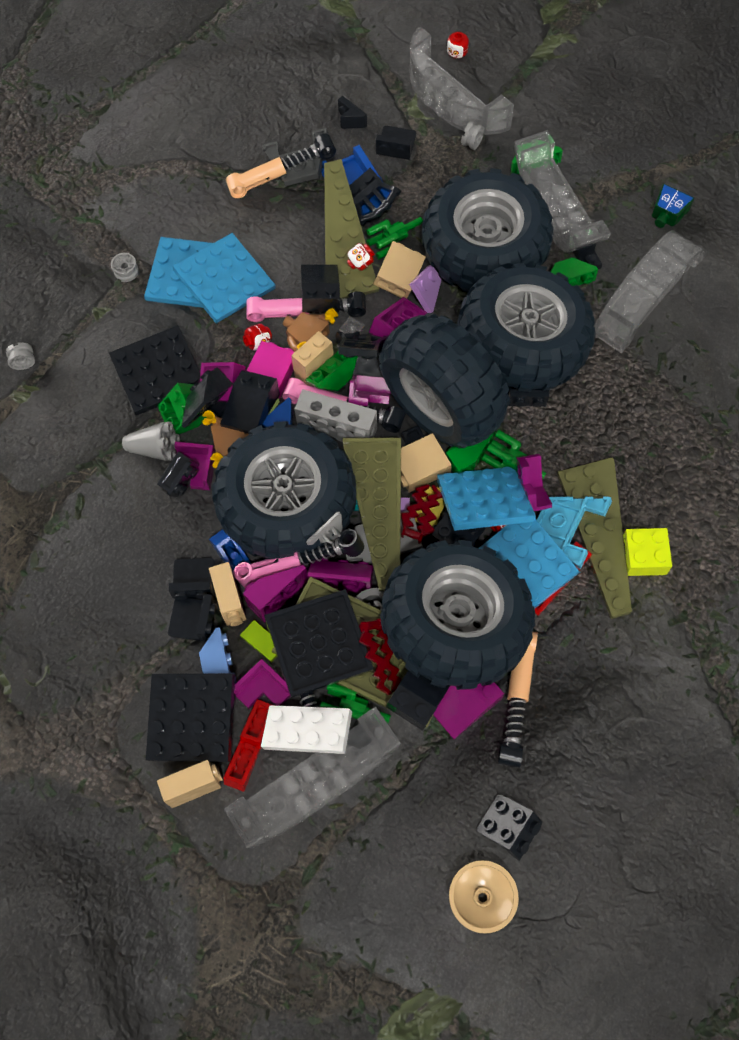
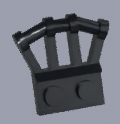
M371 167L349 185L361 226L366 224L367 221L380 218L386 209L389 210L393 201L401 193L399 188L382 182ZM381 189L390 192L386 200L379 193ZM374 195L382 203L377 208L369 201ZM366 203L372 212L364 215L362 205Z
M357 331L346 334L337 332L336 341L340 343L338 354L345 357L362 356L364 359L377 358L379 349L383 347L388 336L380 337L373 335V333L360 334Z

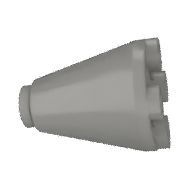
M161 422L129 433L123 437L122 445L124 450L130 453L172 461L176 455L174 444L175 442H180V436L175 433L171 422Z

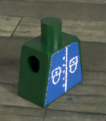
M663 184L652 213V217L656 219L655 225L659 228H663L666 224L675 226L689 212L694 197Z

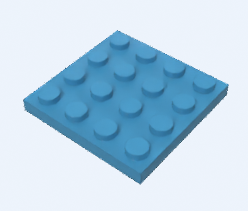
M233 233L173 265V271L215 323L244 308L248 298L262 297L274 290L276 286Z
M160 237L144 295L145 300L203 308L173 271V265L213 243Z
M511 467L437 475V483L454 531L535 522V512L530 501H528L516 470Z
M536 519L535 522L509 524L479 547V549H483L484 546L495 550L496 557L502 561L508 559L517 568L519 579H525L530 590L532 606L534 608L538 607L580 573Z

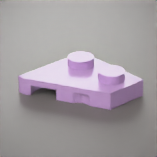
M431 265L427 266L409 284L427 313L434 311L441 284L438 272Z

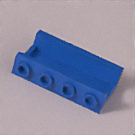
M360 145L353 147L354 155L342 159L349 185L370 167L380 178ZM326 160L322 161V167H323V168L321 169V173H322L323 178H324V163H327ZM383 189L379 191L386 200L390 192ZM375 195L369 199L375 208L382 204ZM366 203L362 205L364 215L372 212Z

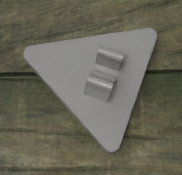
M336 512L306 541L307 545H313L318 539L320 543L328 542L333 544V541L338 539L343 531L341 513Z

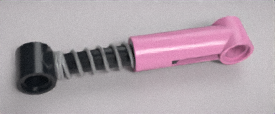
M355 291L349 293L347 298H341L339 313L343 311L348 312L352 317L364 316L366 314L365 294ZM250 297L246 302V318L251 322H261L265 318L298 317L303 313L302 298L264 300L261 297Z
M290 378L282 395L284 400L289 397L292 404H297L302 389L342 401H349L348 396L306 385L297 378ZM369 405L363 406L377 410V421L382 424L385 430L392 433L400 432L406 415L404 410L394 406H390L386 410L382 408L379 410L376 407L372 408Z
M346 529L340 533L341 536L333 541V544L325 543L324 546H318L317 549H312L310 552H306V550L304 551L305 553L301 554L300 552H295L294 556L285 558L265 559L253 564L242 562L235 567L233 575L246 588L248 584L254 583L260 578L301 565L307 566L309 562L313 564L316 560L320 562L322 558L328 559L329 556L334 557L335 554H347L350 557H356L363 552L364 543L356 531Z

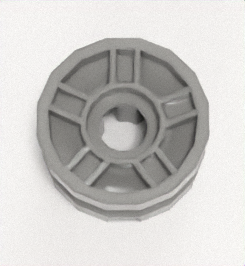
M470 121L464 130V136L461 138L462 145L476 150L482 141L485 131L484 126H477L475 122Z
M120 253L114 256L111 261L114 275L121 282L132 281L138 276L139 268L133 255Z
M18 343L16 346L12 344L6 349L10 368L24 370L35 364L33 348L28 343Z

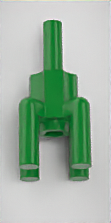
M418 217L406 224L398 221L392 225L389 220H384L366 229L369 236L383 230L382 233L366 240V243L369 247L376 244L378 249L388 244L391 246L393 241L398 243L407 238V231L421 225L423 219ZM390 246L375 253L378 260L387 255Z
M498 430L495 437L512 447L509 449L493 439L487 451L502 459L503 462H499L486 453L481 460L494 468L511 467L517 471V458L528 455L519 451L521 447L520 441ZM542 471V480L546 475L544 471Z
M336 683L327 686V694L342 698L339 707L321 702V708L350 709L352 711L351 718L360 721L363 720L364 716L369 717L372 713H376L380 721L389 723L391 715L368 708L369 701L358 698L355 691Z

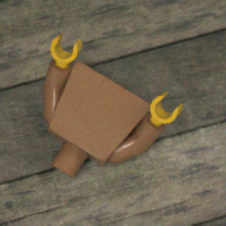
M331 308L324 314H306L303 312L296 319L287 316L283 321V325L288 328L286 332L290 349L296 352L318 331L327 337L330 333L328 322L331 324L335 322L334 317L339 316L337 312Z
M207 410L202 415L207 418H204L202 422L204 425H209L210 423L213 425L211 426L216 453H213L210 460H215L212 466L217 468L221 458L228 455V448L239 437L243 439L249 434L221 427L222 418L215 416L212 411Z

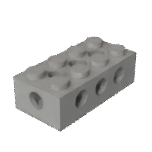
M302 389L294 409L297 425L302 423L312 426L317 433H326L328 436L334 437L341 442L343 438H374L377 431V410Z

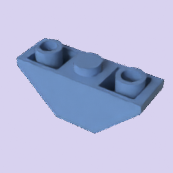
M220 627L215 628L199 652L203 674L231 673L232 657L230 653L226 652L225 647L229 645L226 633H222Z

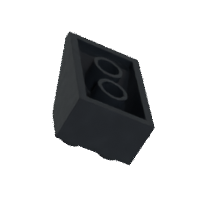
M301 265L302 312H326L331 308L339 312L340 283L338 265Z
M218 367L212 371L208 369L200 377L202 381L200 383L196 382L190 388L192 392L186 399L181 425L183 428H186L202 416L205 411L210 410L233 385Z
M242 370L233 384L220 423L221 427L248 433L251 429L262 425L280 395L277 378Z
M408 671L387 703L386 708L423 731L450 685L441 688L430 684L431 680L421 675L416 677Z

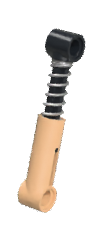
M320 134L315 138L314 144L310 145L308 149L304 148L302 152L298 150L297 154L293 153L290 157L287 155L286 159L275 158L241 174H230L226 178L230 194L233 198H242L247 194L248 190L287 174L286 169L290 170L292 166L302 165V162H307L308 159L313 160V157L318 158L320 156V158L326 160L332 158L336 153V148L328 134Z
M533 631V638L526 653L515 669L511 670L507 699L510 700L509 716L507 717L508 723L506 724L507 731L505 732L507 736L504 742H501L498 764L519 768L523 755V746L520 744L521 725H523L521 722L522 718H524L522 714L523 710H525L523 706L524 703L529 701L533 660L538 632Z

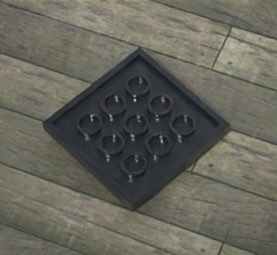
M178 325L109 352L136 416L157 408L177 383H200L199 369Z
M346 589L264 615L291 698L374 670L372 662L365 658L368 652L366 646L359 643L361 631Z
M152 674L146 761L203 762L208 760L209 762H231L235 674Z

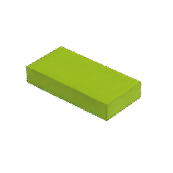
M253 620L240 636L272 663L277 655L272 653L274 645L270 633Z

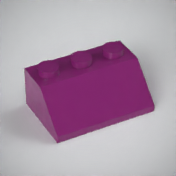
M322 558L320 562L316 560L313 564H310L307 576L308 580L312 577L339 591L346 589L347 593L359 594L366 589L372 588L373 565L366 562L352 564L345 560L331 562L328 559Z

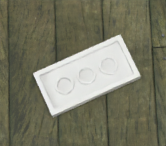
M269 705L261 747L264 750L345 754L352 711L346 708Z

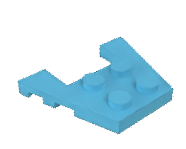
M549 497L552 502V508L541 510L537 521L571 562L581 569L588 551L587 549L571 545L570 542L584 512L588 511L606 516L612 499L611 497H603V499H594L593 497H585V499Z

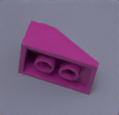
M403 297L374 318L369 333L380 337L389 336L405 320L418 315H426L427 312Z
M301 565L260 578L254 583L251 582L246 586L243 593L247 606L265 623L264 615L278 611L307 584L306 567Z
M495 683L483 686L478 684L477 688L457 690L456 686L450 685L433 716L454 740L501 701L504 693Z

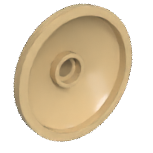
M475 861L461 868L452 880L449 890L450 907L456 919L471 931L485 934L499 931L513 919L518 907L516 883L506 869L494 862ZM479 894H485L487 900L480 902L478 899Z

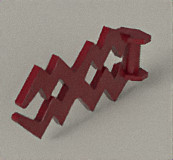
M430 485L415 488L417 493H413L412 497L417 504L408 506V513H401L403 524L402 538L405 535L418 540V544H420L424 536L434 532L435 529L429 522L437 520V517L429 508L439 506L440 503L437 499L443 498L435 485H432L434 494L429 496L425 490L429 489ZM426 497L428 501L424 502L422 498ZM422 510L426 516L419 517L416 511ZM417 518V521L421 524V526H417L420 532L409 528L414 527L410 519Z
M381 619L363 621L359 625L362 633L359 643L369 647L365 658L377 664V668L372 675L379 679L375 688L387 695H391L397 689L401 678L396 676L399 669L389 662L393 652L387 643V634H384L382 630ZM369 630H378L379 632L376 636L384 640L379 649L385 653L383 658L375 654L380 644L371 640L375 635L369 633ZM385 669L390 672L389 676L383 673ZM386 679L393 682L391 691L384 686Z

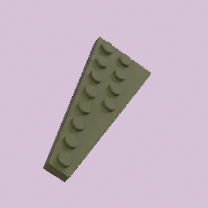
M342 159L324 163L325 264L338 265L340 300L341 298H347L349 293L355 291L362 292L365 295L379 292V287L373 285L376 277L372 264L363 271H360L357 268L353 270L347 262L349 259L348 251L358 243L365 244L366 242Z
M343 438L344 451L352 463L356 479V499L379 592H384L393 570L400 565L401 438Z
M613 457L558 471L557 476L565 497H573L574 499H585V497L603 499V497H611L612 503L606 516L585 511L577 530L584 548L592 553L589 562L610 618L614 619L631 614L630 590Z

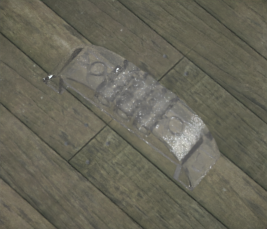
M419 26L414 32L410 44V81L418 97L426 106L433 109L438 116H441L449 124L464 131L467 124L473 121L477 126H484V135L509 131L511 129L514 104L501 94L488 105H485L430 58L431 35Z
M548 130L514 142L520 176L523 177L526 185L532 183L539 190V193L549 207L554 228L553 242L562 251L570 253L607 240L611 236V232L604 221L600 220L592 223L554 161L555 142Z
M675 230L666 233L634 267L612 295L594 325L595 336L622 353L633 341L635 332L641 323L690 266L695 268L706 255V250Z
M376 707L357 719L358 725L349 730L345 754L317 752L247 800L242 796L224 808L225 813L247 849L259 846L299 824L368 776L399 748L401 742Z

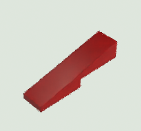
M256 700L240 735V742L223 777L224 785L243 792L245 791L261 750L269 705L272 704Z

